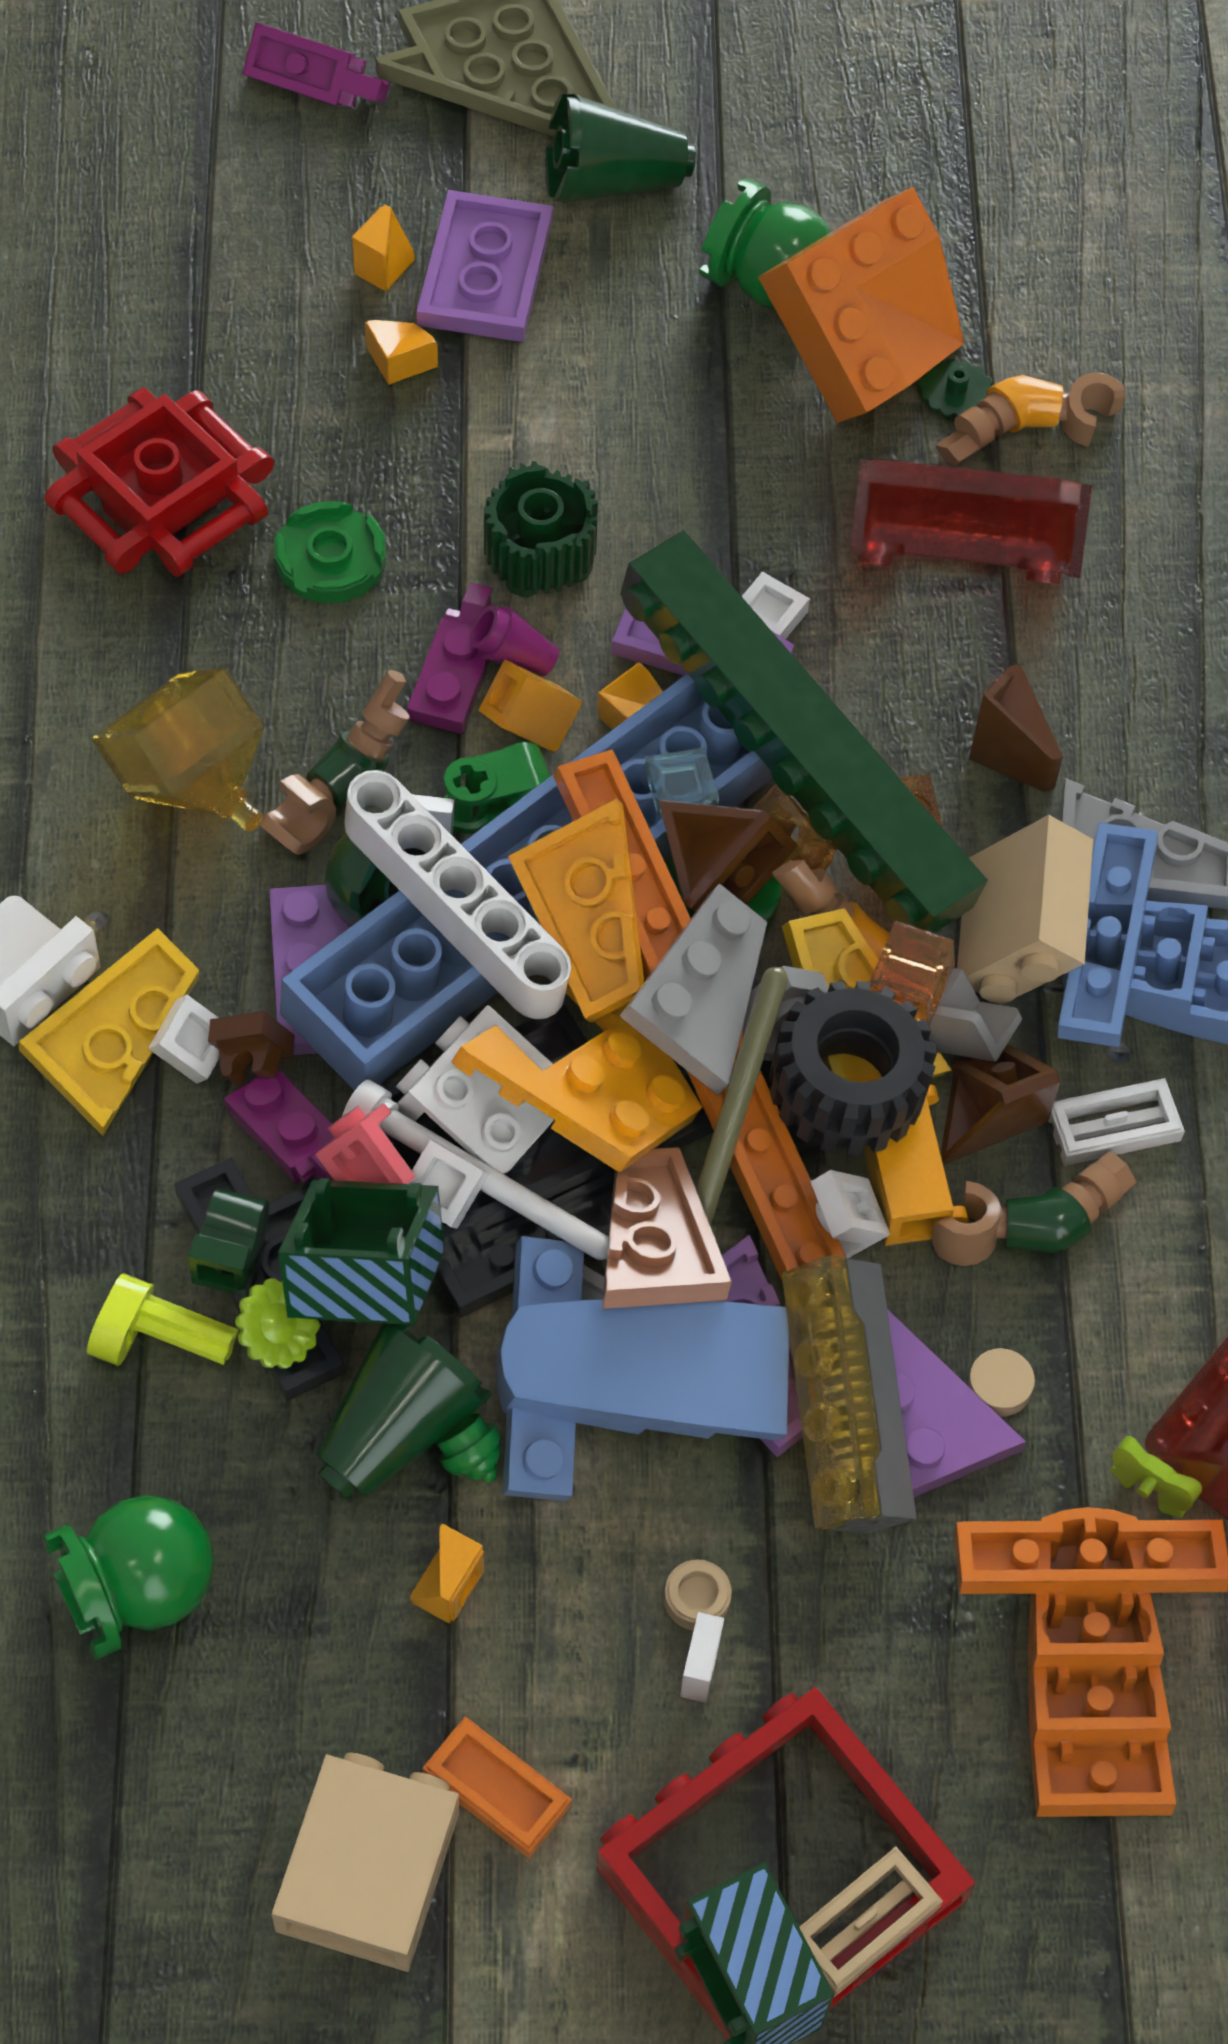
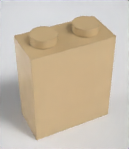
M1051 815L1039 819L969 857L988 881L975 906L962 915L957 968L963 969L975 992L979 993L985 1000L1000 1005L1010 1002L1016 997L1053 981L1057 977L1085 964L1093 839Z
M346 1753L344 1759L326 1754L272 1911L275 1932L409 1972L459 1816V1793L449 1791L450 1785L446 1781L430 1774L414 1772L411 1773L408 1779L383 1771L384 1765L362 1754Z

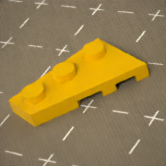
M845 908L790 920L782 926L793 968L821 972L828 987L830 983L844 981L846 988H855L857 981L870 982L871 991L881 993L883 987L893 991L884 977L885 968ZM895 995L894 1001L901 1005V1001L899 1000L897 995ZM937 1053L933 1064L936 1067L932 1078L952 1071L941 1053ZM835 1054L821 1059L830 1071L849 1081L870 1082L882 1077L871 1063L858 1056Z
M157 928L19 1041V1051L104 1136L152 1057L153 1052L148 1049L175 1000L191 993L199 979V969Z

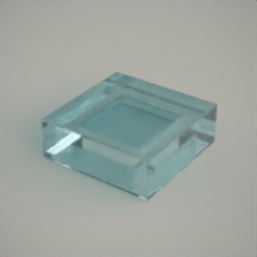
M704 747L646 756L644 771L658 819L663 818L659 800L718 806L719 795Z

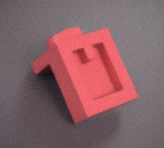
M385 1103L367 1115L357 1106L327 1128L334 1138L315 1155L334 1181L409 1184L416 1177L378 1125L391 1114Z

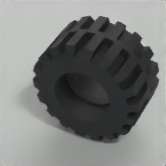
M844 981L830 983L828 993H824L818 987L806 993L804 1004L796 1001L789 1009L786 1021L783 1020L770 1067L769 1081L772 1082L770 1096L773 1105H782L779 1117L784 1124L789 1126L796 1123L799 1126L796 1136L806 1143L814 1137L822 1141L820 1150L830 1153L834 1152L835 1146L846 1147L847 1155H861L863 1146L869 1145L873 1153L886 1149L889 1138L898 1142L907 1135L910 1124L915 1125L921 1113L936 1067L933 1065L937 1055L935 1042L928 1041L931 1029L926 1020L915 1021L917 1008L908 1000L901 1005L894 1001L896 992L886 987H883L881 993L871 991L870 982L857 981L855 988H846ZM835 1054L858 1056L871 1063L879 1071L882 1078L870 1082L849 1081L830 1071L821 1059Z

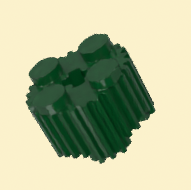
M532 461L531 466L528 467L521 463L518 470L513 467L508 468V475L505 481L501 480L499 482V489L493 488L491 490V497H487L486 506L484 507V555H486L487 564L491 565L493 574L499 573V580H506V587L510 593L524 598L537 594L539 589H543L545 594H549L551 588L559 592L562 585L570 588L573 582L578 583L587 580L593 569L594 555H596L598 500L595 499V491L590 490V483L588 481L581 482L576 478L572 482V475L568 474L562 477L559 470L552 474L545 466L538 465L536 461Z

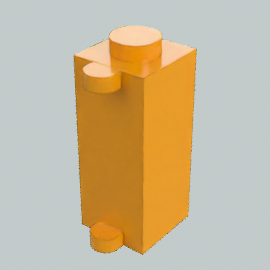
M932 1084L929 1086L921 1113L915 1125L910 1124L907 1135L898 1142L889 1138L886 1149L873 1153L869 1145L863 1146L871 1186L891 1234L884 1238L885 1246L930 1240L933 1236L934 1222L948 1216L962 1223H968L969 1221L966 1208L964 1206H953L929 1109V1106L937 1103L939 1100L937 1088Z

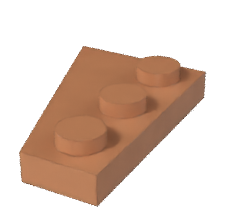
M680 1148L653 1149L619 1173L615 1170L602 1309L727 1300L732 1281Z

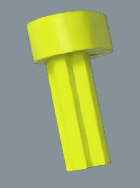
M123 1273L112 1287L96 1319L87 1344L88 1355L119 1366L127 1356L138 1332H142L224 1365L233 1351V1345L238 1336L239 1329L153 1296L154 1285Z

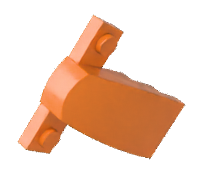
M1084 1507L1063 1510L1042 1517L1041 1521L956 1522L954 1544L959 1594H1030L1028 1620V1707L1036 1817L1172 1816L1176 1807V1797L1167 1743L1171 1724L1160 1669L1164 1651L1151 1593L1228 1591V1552L1223 1520H1138L1135 1516L1116 1510Z

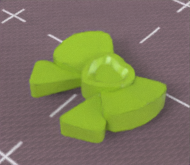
M1125 1436L1112 1454L1113 1466L1110 1470L1125 1488H1130L1142 1481L1137 1489V1493L1144 1498H1148L1152 1491H1156L1158 1493V1508L1165 1514L1182 1518L1202 1493V1486L1198 1480L1177 1474L1168 1464L1151 1454H1147L1132 1436Z

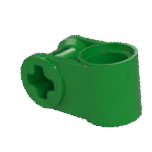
M531 742L515 743L501 750L474 757L460 758L452 762L446 768L443 783L447 793L444 798L455 800L453 830L463 834H475L551 777L539 746ZM465 773V785L460 786L461 776ZM473 806H478L477 816L472 818Z

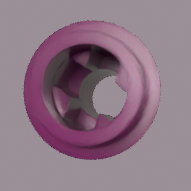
M491 605L485 608L476 619L470 634V644L478 650L479 656L482 659L502 664L504 659L541 677L550 673L559 656L557 645L551 643L508 606L498 608Z

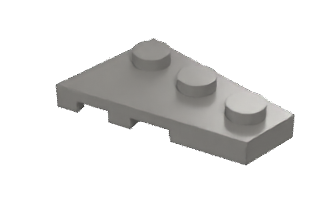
M1065 778L1062 788L1060 821L1092 838L1093 848L1099 822L1158 831V844L1147 900L1208 905L1211 908L1228 909L1227 842L1175 821L1164 825L1134 813L1135 805L1117 798L1114 799L1113 803H1109L1084 793L1085 785Z
M720 883L707 896L620 1015L623 1020L717 1095L730 1082L767 926V921Z

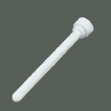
M367 1079L357 1087L350 1097L343 1116L357 1106L367 1115L385 1103L391 1114L378 1124L384 1133L419 1154H422L430 1139L438 1142L490 1173L481 1187V1191L597 1260L607 1259V1235L398 1112L399 1105L391 1100L392 1093Z

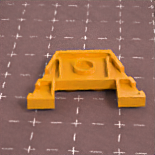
M568 985L566 989V994L578 1005L572 993V990ZM628 1004L595 1020L594 1022L604 1032L545 1070H541L497 1025L462 1045L451 1061L457 1069L470 1077L476 1069L500 1084L502 1087L498 1095L518 1107L524 1102H528L555 1120L551 1127L552 1130L619 1173L690 1124L703 1108L674 1060L620 1017Z

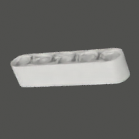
M379 770L366 771L357 775L350 782L348 788L344 822L346 833L351 841L515 1010L525 1017L533 1019L548 1018L556 1014L562 1007L571 971L570 958L565 950L396 778L389 773ZM374 806L383 809L384 812L370 813L363 808ZM407 848H417L421 849L426 854L414 856L406 853L403 850ZM458 890L468 896L465 898H453L444 892ZM498 932L510 939L499 942L490 939L485 934ZM541 975L547 977L552 983L539 985L533 983L527 977Z

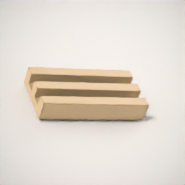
M894 1847L799 1928L835 1997L941 1907L943 1900L901 1851ZM896 1871L903 1879L899 1884L820 1949L812 1939L892 1872ZM913 1892L918 1896L920 1901L837 1970L831 1961Z

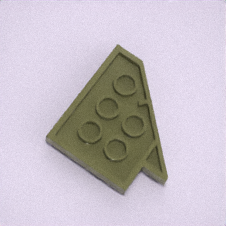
M433 0L400 9L399 26L410 48L375 57L376 73L379 78L555 137L556 130L549 129V123L555 102L560 94H577L617 109L559 0Z

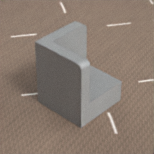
M942 966L916 1007V1017L918 1020H926L931 1029L929 1040L930 1042H935L937 1052L992 1062L997 1061L1022 1021V1017L1015 1007L980 1002L963 969Z

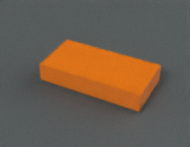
M466 1716L422 1768V1773L430 1774L446 1781L450 1785L449 1791L459 1793V1805L528 1859L532 1857L572 1807V1798Z

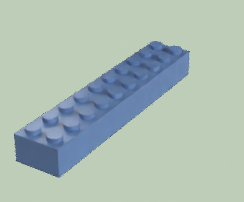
M688 673L570 761L573 762L613 749L664 862L672 857L659 800L736 807L772 779L771 770L754 751H748L741 745L734 733L733 726L718 708L710 707L702 699L697 690L696 683ZM554 774L461 844L538 923L535 912L508 856L573 822L553 778ZM399 890L281 979L280 1015L355 1091L367 1079L378 1085L383 1083L438 1040L459 1016L465 1019L497 994L498 991ZM458 890L444 892L453 898H465L468 896ZM498 932L485 934L490 939L499 942L510 939Z

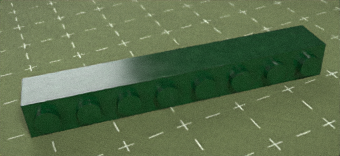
M684 530L628 564L620 595L629 614L635 620L643 621L658 638L665 656L672 663L682 666L696 683L697 690L702 699L710 707L718 708L733 726L734 733L741 745L748 751H754L771 770L772 778L778 788L786 795L793 796L808 813L815 831L823 839L831 840L847 859L849 869L854 877L862 884L869 885L885 903L888 915L899 928L908 930L917 942H924L975 906L988 879Z

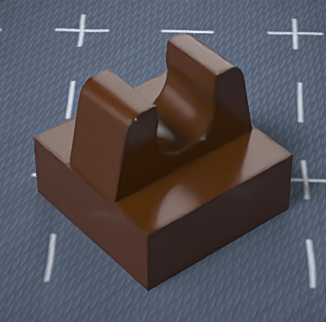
M265 1011L210 1019L208 1042L219 1050L221 1074L235 1085H243L244 1072L248 1064H252V1072L261 1079L275 1077L281 1059L293 1058L295 1035Z

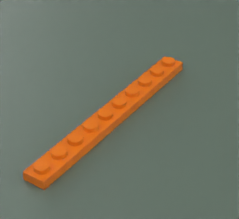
M613 749L560 765L557 767L553 778L573 821L616 798L623 804L643 975L646 980L691 918ZM741 1031L733 1069L744 1037L743 1031ZM760 1070L730 1168L803 1328H806L799 1275L812 1270L818 1272L834 1271L833 1263L847 1257L839 1240L832 1238L831 1234L824 1229L817 1217L816 1203L818 1200L810 1182L811 1179L786 1125L779 1117L780 1111L777 1105H773L770 1090ZM687 1071L714 1130L728 1086L717 1095Z

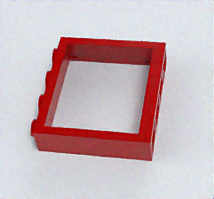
M816 1686L799 1699L794 1693L781 1698L763 1715L762 1719L766 1723L746 1739L741 1733H737L725 1740L709 1756L712 1765L693 1779L687 1773L676 1777L656 1795L654 1800L658 1805L639 1820H636L632 1814L625 1816L611 1826L600 1839L604 1846L598 1850L597 1871L727 2040L730 2039V2036L690 1958L679 1962L674 1953L675 1947L682 1943L678 1930L681 1924L632 1859L809 1726L929 1874L932 1880L928 1884L943 1900L941 1907L835 1996L829 2010L965 1903L975 1885L973 1878ZM913 1894L831 1961L837 1970L920 1901L918 1896Z

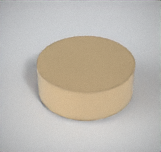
M1003 1348L988 1350L981 1354L973 1363L968 1378V1387L1000 1417L1011 1416L1021 1411L1027 1405L1035 1383L1034 1372L1029 1362L1019 1353Z
M706 1560L686 1561L678 1565L670 1573L666 1581L664 1593L666 1611L676 1624L694 1631L698 1612L725 1618L730 1607L731 1584L725 1572L714 1563Z

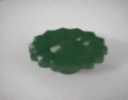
M948 359L945 363L940 362L922 376L923 379L919 382L918 388L921 391V401L928 404L929 410L940 413L946 419L956 418L970 407H977L978 403L986 397V391L992 386L993 381L990 376L984 375L982 367L973 366L968 360L958 362L955 359Z

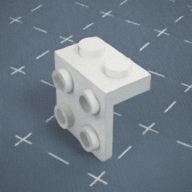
M19 896L7 897L0 903V1036L13 1047L101 968L94 930L77 916L60 929Z
M487 1005L470 1023L459 1016L435 1043L444 1051L430 1067L420 1059L396 1085V1088L404 1094L397 1104L399 1105L398 1112L413 1121H416L425 1112L468 1153L502 1174H506L554 1119L528 1102H524L518 1107L498 1095L502 1087L500 1084L476 1069L470 1077L457 1069L451 1061L462 1045L497 1025L541 1070L547 1069L553 1063L494 1009Z

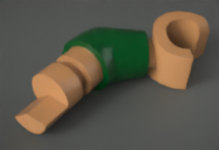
M394 670L387 671L362 712L366 719L365 722L357 721L350 732L341 733L332 748L307 773V780L302 775L295 774L280 781L281 790L287 794V797L279 807L272 812L266 813L259 824L297 855L306 853L325 837L336 819V809L346 804L350 782L357 775L373 770L384 772L389 764L387 754L393 746L390 736H399L410 719L409 714L394 702L406 684L402 673Z
M1111 1150L1075 1177L1074 1183H1067L1061 1189L1057 1187L1051 1188L1040 1196L1006 1199L1005 1207H1001L998 1197L990 1189L979 1183L966 1181L963 1206L966 1208L968 1218L976 1222L962 1223L950 1216L934 1222L933 1247L941 1259L950 1264L960 1266L976 1265L988 1259L995 1250L997 1238H1004L1005 1247L1051 1254L1069 1249L1085 1239L1091 1232V1224L1099 1217V1212L1103 1213L1109 1210L1137 1181L1128 1164Z

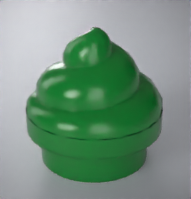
M479 1413L472 1414L436 1442L442 1452L439 1461L451 1475L464 1474L466 1478L473 1481L483 1479L487 1483H492L497 1477L498 1470L496 1464L501 1454L499 1445L501 1440L500 1432L494 1423L486 1424Z

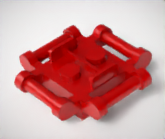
M142 387L127 397L128 404L75 439L66 437L52 447L56 460L68 474L49 487L45 494V502L56 514L60 516L66 515L105 553V561L117 573L124 574L131 571L139 563L142 555L153 549L160 556L170 573L179 577L193 567V560L245 524L248 523L253 526L268 516L265 502L248 483L257 484L263 481L272 471L274 460L262 448H253L215 413L212 401L201 391H192L174 402L166 394L156 398L150 391ZM90 491L94 492L101 499L104 512L126 534L120 536L81 499L82 496ZM228 498L234 504L183 540L179 541L173 536L174 533L224 499Z

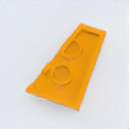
M616 798L508 856L540 925L565 950L570 958L571 971L568 984L584 1018L590 1023L628 1004L644 983L623 804Z

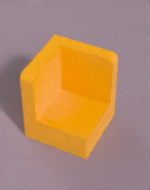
M504 659L478 711L501 728L555 752L562 744L583 701L561 686Z

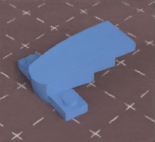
M1098 823L1092 853L1085 964L1060 976L1065 994L1058 1024V1038L1119 1047L1125 1015L1169 1030L1228 1045V921L1208 919V905L1147 901L1158 844L1157 830Z
M522 1236L516 1242L512 1317L508 1321L499 1341L495 1361L496 1390L502 1411L507 1413L502 1495L564 1502L570 1499L573 1491L576 1423L637 1435L645 1429L707 1439L715 1433L777 1441L787 1435L789 1307L709 1301L602 1309L603 1299L582 1300L583 1251L566 1241Z

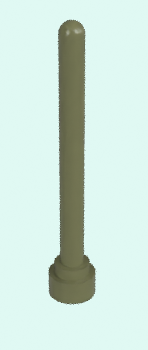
M771 967L763 974L696 1187L713 1235H715L717 1229L712 1224L713 1217L788 982L786 972L779 967Z

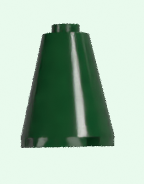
M560 94L557 98L549 123V129L556 130L553 147L546 146L545 155L547 193L549 197L554 198L553 201L567 203L676 188L682 185L685 177L692 176L695 166L694 145H688L685 133L577 94Z
M382 1323L315 1454L324 1463L317 1474L347 1499L355 1489L367 1497L483 1407L492 1396L489 1390L480 1387L482 1382L467 1367L428 1335L425 1338L421 1337L418 1339L408 1330L411 1325Z

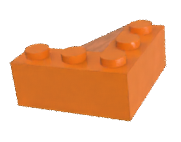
M914 187L881 201L758 276L837 423L871 411L910 386L965 344L940 236Z

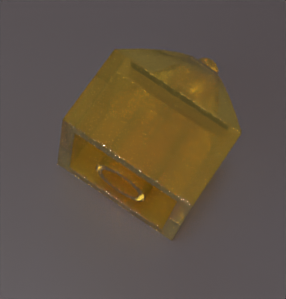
M226 668L180 672L91 738L129 797L199 812L219 814L224 819L231 817L247 832L255 830L263 820V814L247 800V792L242 786L264 731V726Z

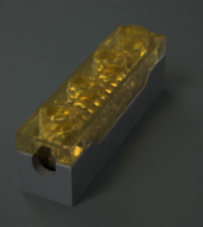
M829 1255L781 1272L815 1529H832L834 1531L867 1534L917 1520L881 1264Z

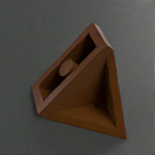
M1021 665L1009 666L983 693L969 760L1043 792L1053 790L1056 786L1063 755Z
M659 800L683 902L694 914L719 883L747 905L772 877V872L778 869L798 847L797 843L764 810Z
M1008 1043L996 1062L965 1057L951 1063L953 1080L941 1149L943 1165L1048 1123L1060 1085L1056 1069Z

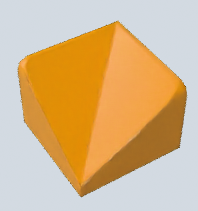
M385 204L352 236L354 274L385 292L415 261V253L392 208Z
M381 320L365 322L366 348L388 385L438 367V344L433 336L417 324Z
M639 662L598 692L597 717L613 730L663 691L651 673Z
M441 1524L439 1526L440 1548L411 1593L410 1600L414 1605L450 1624L451 1620L455 1621L484 1573L483 1545Z

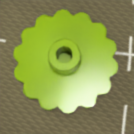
M275 1278L265 1280L263 1285H254L249 1289V1297L242 1298L240 1301L241 1313L235 1320L236 1326L240 1329L238 1341L242 1346L247 1347L249 1358L252 1360L260 1359L262 1366L265 1368H273L276 1365L280 1369L289 1368L293 1362L304 1361L307 1351L316 1346L315 1334L321 1326L317 1319L287 1318L282 1281L279 1282Z

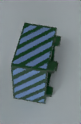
M327 1178L313 1179L278 1252L287 1318L415 1325L445 1252L439 1187L422 1185L421 1183L394 1184L334 1181Z
M765 1862L686 1901L683 1922L679 1925L678 1929L680 1932L679 1938L682 1943L675 1947L674 1953L679 1962L690 1958L730 2036V2039L723 2044H794L822 2029L835 1994Z

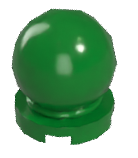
M748 177L737 183L738 190L742 191L736 202L732 204L724 200L710 224L701 251L711 255L709 266L704 264L699 269V274L704 279L721 287L731 284L736 278L741 290L761 307L775 310L758 276L826 236L831 230L824 218L806 205L790 201L771 204L770 189Z
M142 1495L121 1500L97 1516L86 1538L77 1536L68 1524L42 1535L43 1546L47 1554L57 1550L60 1551L61 1557L58 1558L62 1570L53 1573L79 1634L82 1635L93 1630L97 1639L90 1641L91 1645L88 1646L90 1654L95 1660L122 1649L119 1632L123 1630V1625L149 1631L176 1624L197 1609L211 1586L215 1556L210 1534L194 1512L173 1499Z

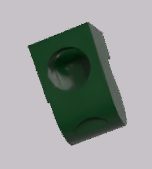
M220 1188L216 1189L208 1206L204 1226L202 1225L199 1234L195 1233L187 1255L193 1284L247 1297L266 1233L269 1217L268 1200ZM213 1268L220 1269V1270H224V1271H228V1272H232V1273H230V1274L220 1273V1272L214 1270Z

